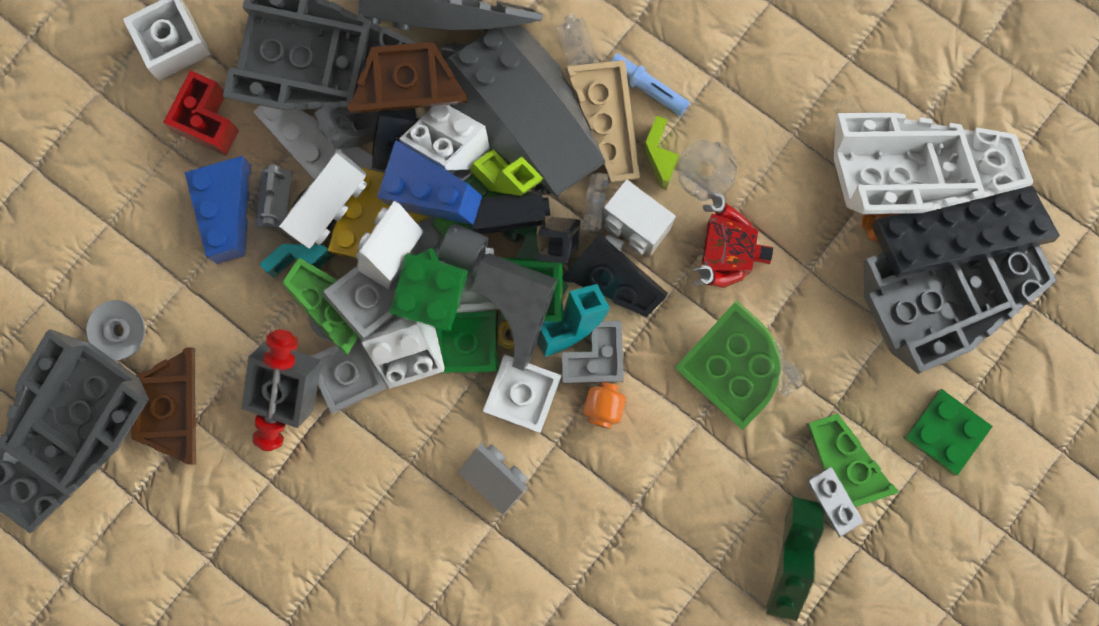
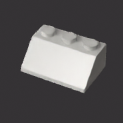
M337 149L283 219L279 227L309 249L314 243L320 246L330 233L326 228L333 219L338 222L349 208L345 203L350 196L353 195L357 198L368 184L364 181L367 173L344 152Z

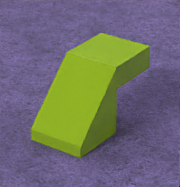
M656 116L646 140L644 152L660 187L667 190L679 155L658 147L667 119Z
M494 149L473 162L469 169L490 191L518 196L525 194L543 179L523 157L509 165Z

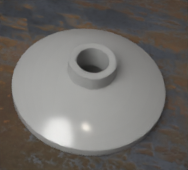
M121 300L104 302L93 310L88 319L86 328L88 342L113 360L127 359L134 355L143 344L145 338L144 319L137 308L128 302ZM120 325H122L124 328L123 335H120L118 333V327Z

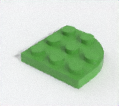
M736 300L680 361L675 369L736 425L744 430L773 397L780 380L781 360L777 344L770 331L758 318Z

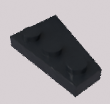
M601 234L595 238L562 275L563 281L567 283L573 282L582 287L597 284L603 296L613 300V303L645 317H648L668 294Z

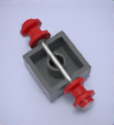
M278 329L269 333L265 341L248 356L242 409L258 414L254 422L258 430L253 433L252 442L263 451H273L280 448L284 441V437L280 432L285 429L286 424L299 428L314 411L322 360L294 351L298 346V339L290 331Z

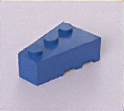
M395 140L377 198L390 207L395 201L406 212L474 225L482 195L468 183Z
M243 156L185 172L206 257L216 264L245 256L248 219L246 218L247 202L250 197L248 188L252 165Z

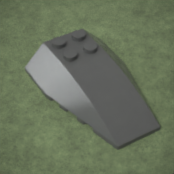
M244 0L242 8L249 14L237 69L229 67L223 97L280 110L321 109L322 107L348 108V104L350 101L352 102L358 87L357 82L360 74L367 65L366 60L371 47L417 42L386 27L383 28L361 15L358 16L342 6L327 0Z
M359 0L357 14L362 15L375 24H381V20L392 21L393 27L404 30H411V25L447 30H478L515 26L541 21L543 18V14L537 9L497 1L496 6H492L487 0Z
M511 26L493 28L447 59L446 64L468 98V103L449 106L483 124L486 128L490 151L494 149L508 164H512L520 157H523L543 177L538 185L557 197L605 164V159L559 64L526 28Z
M1040 245L896 278L884 252L864 260V298L889 351L917 374L974 350L980 345V342L991 336L1002 324L1014 317L1019 310L1031 303L1057 281Z
M51 329L46 331L17 381L15 392H17L14 405H10L7 418H9L5 434H2L0 437V512L29 533L34 532L118 451L149 400L140 378L94 345Z

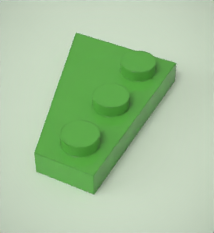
M298 258L284 279L282 286L347 357L359 337L322 296L323 291L338 280L303 259Z

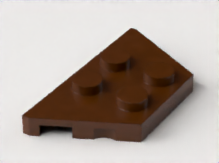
M434 42L371 47L366 60L365 70L361 72L352 102L350 101L348 104V112L362 113L468 103V98Z
M187 347L182 350V353L173 358L165 359L156 364L153 369L136 375L140 378L149 400L131 428V439L143 445H148L163 454L179 459L183 463L196 465L195 348Z

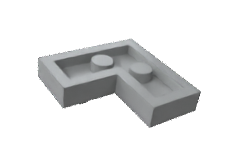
M602 321L591 332L592 352H562L563 384L624 382L622 321Z

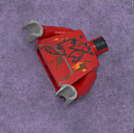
M710 193L707 196L712 199L713 205L705 204L703 205V210L715 212V214H711L708 220L702 264L700 267L693 268V271L700 273L701 279L693 281V284L695 286L707 284L709 286L726 288L743 281L745 276L751 273L754 262L770 264L773 247L756 244L758 229L754 228L752 223L738 210L727 204L722 194Z

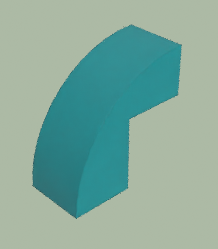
M597 284L569 291L563 320L561 322H543L537 343L544 357L558 353L576 344L590 334L606 317L610 308Z

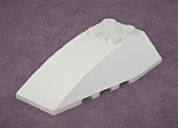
M838 113L836 116L834 162L846 207L861 214L924 213L1028 187L1033 183L1016 134L978 127L975 131L965 130L961 124L950 123L948 126L932 124V119L920 117L918 121L906 119V115L900 113Z

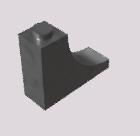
M489 253L481 261L477 260L471 274V278L475 279L472 290L487 297L505 316L514 339L515 352L512 367L524 371L531 361L558 279Z

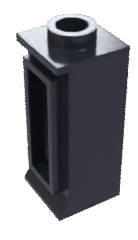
M541 189L538 190L536 195L532 191L526 192L522 196L510 194L482 198L471 229L479 234L543 226L545 224V216H551L549 199L542 198Z
M551 217L539 229L538 236L549 237V243L537 254V260L568 264V257L571 256L575 249L579 248L581 220Z

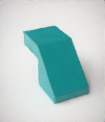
M281 244L259 265L275 278L295 259L301 258L320 269L334 255L328 251L325 245H312L309 249L301 244Z

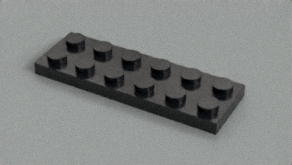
M1033 186L924 213H902L875 219L871 225L896 278L1052 243L1060 237Z

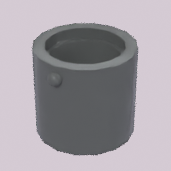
M453 223L444 237L438 259L454 267L467 270L468 273L472 274L477 260L481 261L483 259L489 238Z

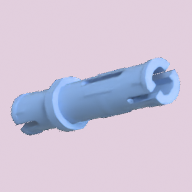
M619 53L614 56L611 61L625 60L627 80L630 87H637L679 117L683 115L690 101L652 77L642 65L638 67Z

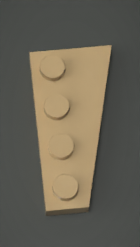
M625 60L566 66L565 70L581 112L605 159V164L602 166L608 182L640 179Z

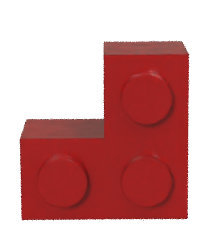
M190 70L163 123L175 134L224 156H227L239 132L229 119L216 114L224 100V90L216 81Z

